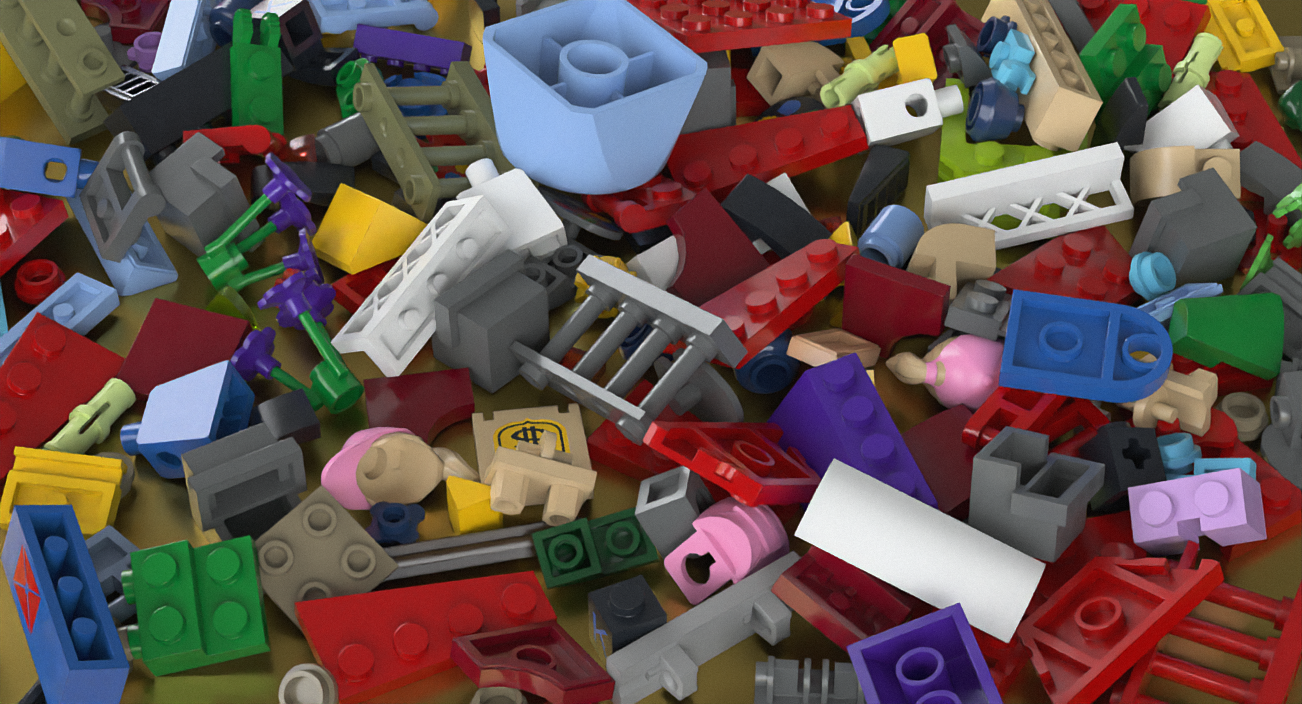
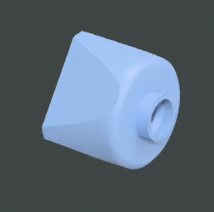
M568 0L485 28L482 38L496 134L503 155L515 168L522 169L534 181L570 193L587 195L613 194L636 188L657 176L666 165L707 71L708 62L627 0Z

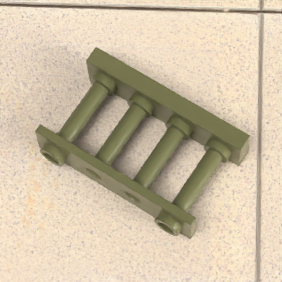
M0 0V41L68 147L107 130L108 128L103 121L109 115L95 93L124 81L125 75L77 1Z
M468 61L451 62L446 81H443L441 86L387 87L374 63L364 64L360 82L353 89L354 107L361 113L401 186L405 201L411 205L419 220L427 224L430 223L438 198H456L459 193L472 188L467 177L438 179L432 166L471 165L478 160L488 158L493 161L499 175L515 169L500 149L491 98ZM442 105L449 115L403 117L398 106ZM459 134L467 146L420 147L415 136ZM529 178L531 182L534 184V186L538 189L540 183Z

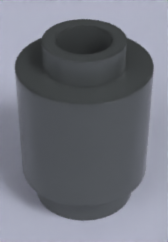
M360 112L319 130L317 137L310 140V151L315 162L355 167L371 159V156L380 151Z

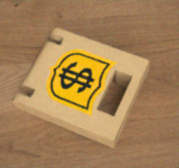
M579 403L568 404L567 413H559L557 405L493 411V420L486 421L482 412L472 413L478 473L480 474V483L482 484L488 465H491L498 446L516 450L519 440L538 445L544 430L557 434L555 450L573 454V466L592 470ZM594 488L587 499H594ZM526 496L525 506L545 504L544 499Z

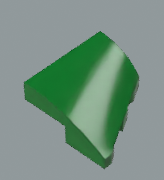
M1270 292L1178 300L1174 303L1168 331L1172 341L1173 353L1209 368L1224 362L1267 381L1276 377L1280 373L1284 343V311L1281 295Z

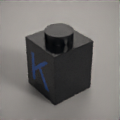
M263 0L250 9L253 18V28L260 25L264 13L278 14L281 32L278 46L288 60H293L323 38L308 0Z
M643 575L588 593L589 640L606 669V657L667 623V614Z

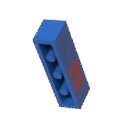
M14 505L1 554V561L47 704H119L130 666L73 506Z

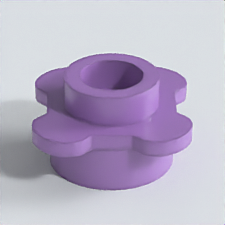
M148 32L138 36L134 41V47L127 51L128 59L136 61L141 72L152 73L162 36L161 32Z

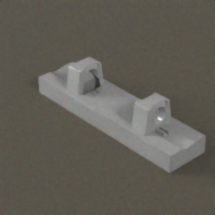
M795 551L788 553L606 657L607 673L616 681L611 701L614 704H635L662 687L678 700H682L698 690L697 672L698 666L754 633H758L771 645H775L789 637L791 634V612L794 610L770 590L779 576L801 557Z

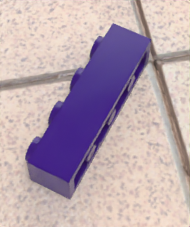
M357 24L353 48H357L361 58H365L371 63H377L378 59L387 60V65L403 68L404 64L414 65L413 70L430 73L431 68L441 70L440 74L447 76L451 62H469L472 46L465 42Z

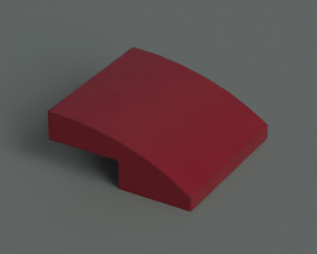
M907 0L872 41L869 49L873 53L879 47L888 45L889 50V48L893 47V41L897 38L925 33L928 36L938 75L937 79L932 83L934 90L945 87L946 78L960 79L956 72L949 73L944 60L943 46L949 45L946 26L956 24L965 32L977 48L978 37L985 23L961 10L955 0Z
M964 404L930 417L901 434L937 501L939 511L960 522L969 517L973 457L981 451L962 443L964 427L973 415Z
M812 545L803 557L785 570L770 590L846 653H848L846 646L904 624L924 602L815 545Z

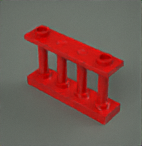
M1188 540L1180 561L1172 559L1168 561L1170 569L1194 570L1200 544ZM1302 580L1295 598L1283 596L1282 601L1222 582L1204 599L1205 601L1274 623L1273 629L1282 632L1280 638L1268 636L1265 641L1187 615L1136 662L1128 683L1117 680L1109 704H1169L1145 695L1153 675L1237 704H1286L1302 662ZM1171 634L1258 663V670L1267 673L1264 681L1253 677L1251 682H1247L1163 654L1162 652Z

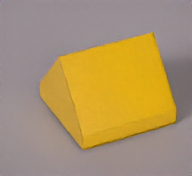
M448 476L446 480L448 513L455 535L503 528V513L491 509V486L455 476Z

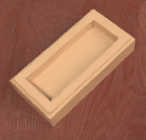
M835 328L793 336L786 354L817 367L856 352L865 368L876 365L881 348H878L879 345L845 330Z

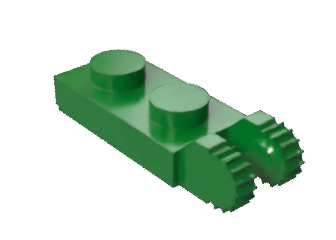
M239 8L233 16V46L230 48L232 127L261 125L269 129L271 133H279L284 136L281 48H278L281 32L278 14L264 13L260 23V45L250 44L253 34L251 10Z

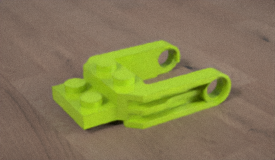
M946 78L945 87L958 86L964 110L962 113L942 118L943 125L937 183L1072 152L1059 147V151H1052L1040 145L999 144L994 141H984L975 144L967 143L966 115L969 87L965 88L960 79ZM1088 132L1078 151L1087 149ZM1052 203L1043 205L1038 213L1052 219L1060 218V212H1067L1069 209ZM1005 214L994 217L991 224L1004 230L1018 228L1022 220ZM1057 236L1050 237V238H1046V239H1051V240H1052V239L1056 238Z

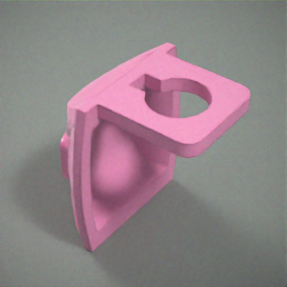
M728 497L710 506L694 520L692 525L697 532L666 556L664 566L688 601L693 605H698L728 581L732 580L736 584L790 553L789 540L781 521L767 504L750 507L740 503L733 497ZM709 552L716 562L710 566V577L707 583L699 584L689 577L685 566L686 558L690 553L703 556Z

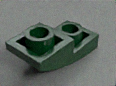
M636 507L589 521L586 517L532 533L547 589L550 590L599 579L660 562L655 545L635 516Z

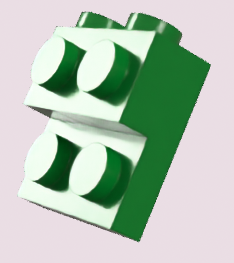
M1119 4L1079 54L1080 61L1103 102L1094 118L1096 125L1109 99L1127 77L1137 78L1149 105L1147 117L1151 111L1160 108L1158 104L1163 98V94L1171 85L1172 72L1170 66L1166 64L1163 46L1145 44L1146 29L1140 22L1137 4Z
M251 535L193 548L188 540H182L130 552L132 569L122 571L121 582L127 603L129 605L136 604L138 623L128 625V642L134 659H142L143 663L155 677L271 651L257 547Z

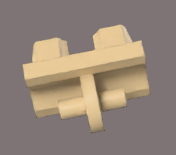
M1150 353L1146 355L1143 359L1131 356L1133 359L1143 363H1150L1157 360L1156 357ZM1171 363L1167 379L1155 393L1138 401L1116 403V406L1133 412L1135 427L1155 428L1158 419L1173 424L1176 418H1178L1182 430L1202 437L1210 428L1211 406L1217 399L1218 377L1216 374L1200 368L1187 376L1173 371V364Z
M544 430L538 445L519 440L516 450L498 446L491 465H488L486 468L483 484L491 486L492 510L509 515L520 514L525 506L526 496L529 495L545 500L542 520L548 525L559 526L576 519L580 508L595 486L597 472L573 466V454L555 450L557 434Z

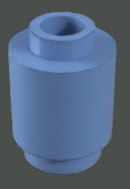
M900 205L886 206L860 237L857 245L860 256L901 269L914 252L920 238L924 234V227L919 217L910 209Z

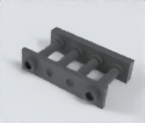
M590 254L576 269L589 285V288L586 290L588 297L543 350L538 353L516 340L509 347L510 351L523 364L518 369L519 373L530 384L539 390L549 386L612 421L626 438L639 446L642 445V440L652 421L659 416L704 361L710 363L715 358L735 368L748 353L724 319ZM613 307L619 310L618 316L572 370L558 364L604 310L610 312ZM645 324H648L653 328L651 333L604 388L591 382V379L636 326L642 328ZM679 340L686 344L687 348L638 406L623 399L669 344L676 345Z

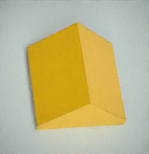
M341 183L312 243L317 257L353 275L403 255L428 224L377 198Z

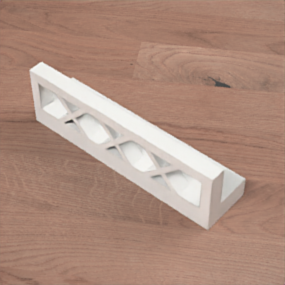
M1115 142L926 186L924 219L928 229L942 224L959 223L995 230V250L1131 219L1133 218L1134 207L1120 180L1124 155L1118 143ZM1109 190L1116 205L1099 208L1085 201L1091 194ZM1052 203L1069 209L1066 217L1058 219L1049 218L1038 212L1043 205ZM1005 214L1022 220L1018 228L1011 230L1001 229L992 225L991 222L994 217Z
M484 195L446 202L335 336L331 344L340 354L365 351L386 377L400 376L436 330L434 299L489 263L510 238L513 231Z

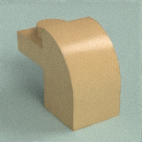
M813 41L762 46L746 78L770 106L788 98L804 96L817 100L824 109H828L821 100L820 91L826 83L840 76V67L843 66L844 61L828 48Z
M1170 146L1137 152L1130 158V201L1133 206H1149L1153 200L1180 192L1181 189L1177 185L1180 178L1213 167L1238 200L1241 198L1240 149H1195L1194 146Z
M959 223L935 226L925 232L920 238L906 271L951 286L950 307L967 282L976 283V280H987V278L994 274L996 269L995 230Z

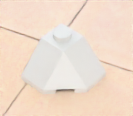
M1196 85L1146 121L1143 145L1124 146V150L1135 154L1147 149L1170 146H1194L1195 149H1233L1230 142L1239 137V134L1217 96L1200 85Z

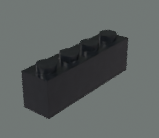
M260 25L253 28L250 44L260 45ZM233 41L119 106L103 121L115 138L118 134L127 131L137 133L144 145L143 159L145 163L151 160L156 167L178 149L176 145L183 141V131L214 128L212 123L222 117L227 124L232 122L230 48L233 46ZM281 50L283 80L295 69Z

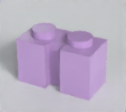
M1241 468L1128 488L1134 544L1155 557L1183 553L1188 540L1199 543L1198 536L1204 535L1221 546L1267 539L1260 483Z

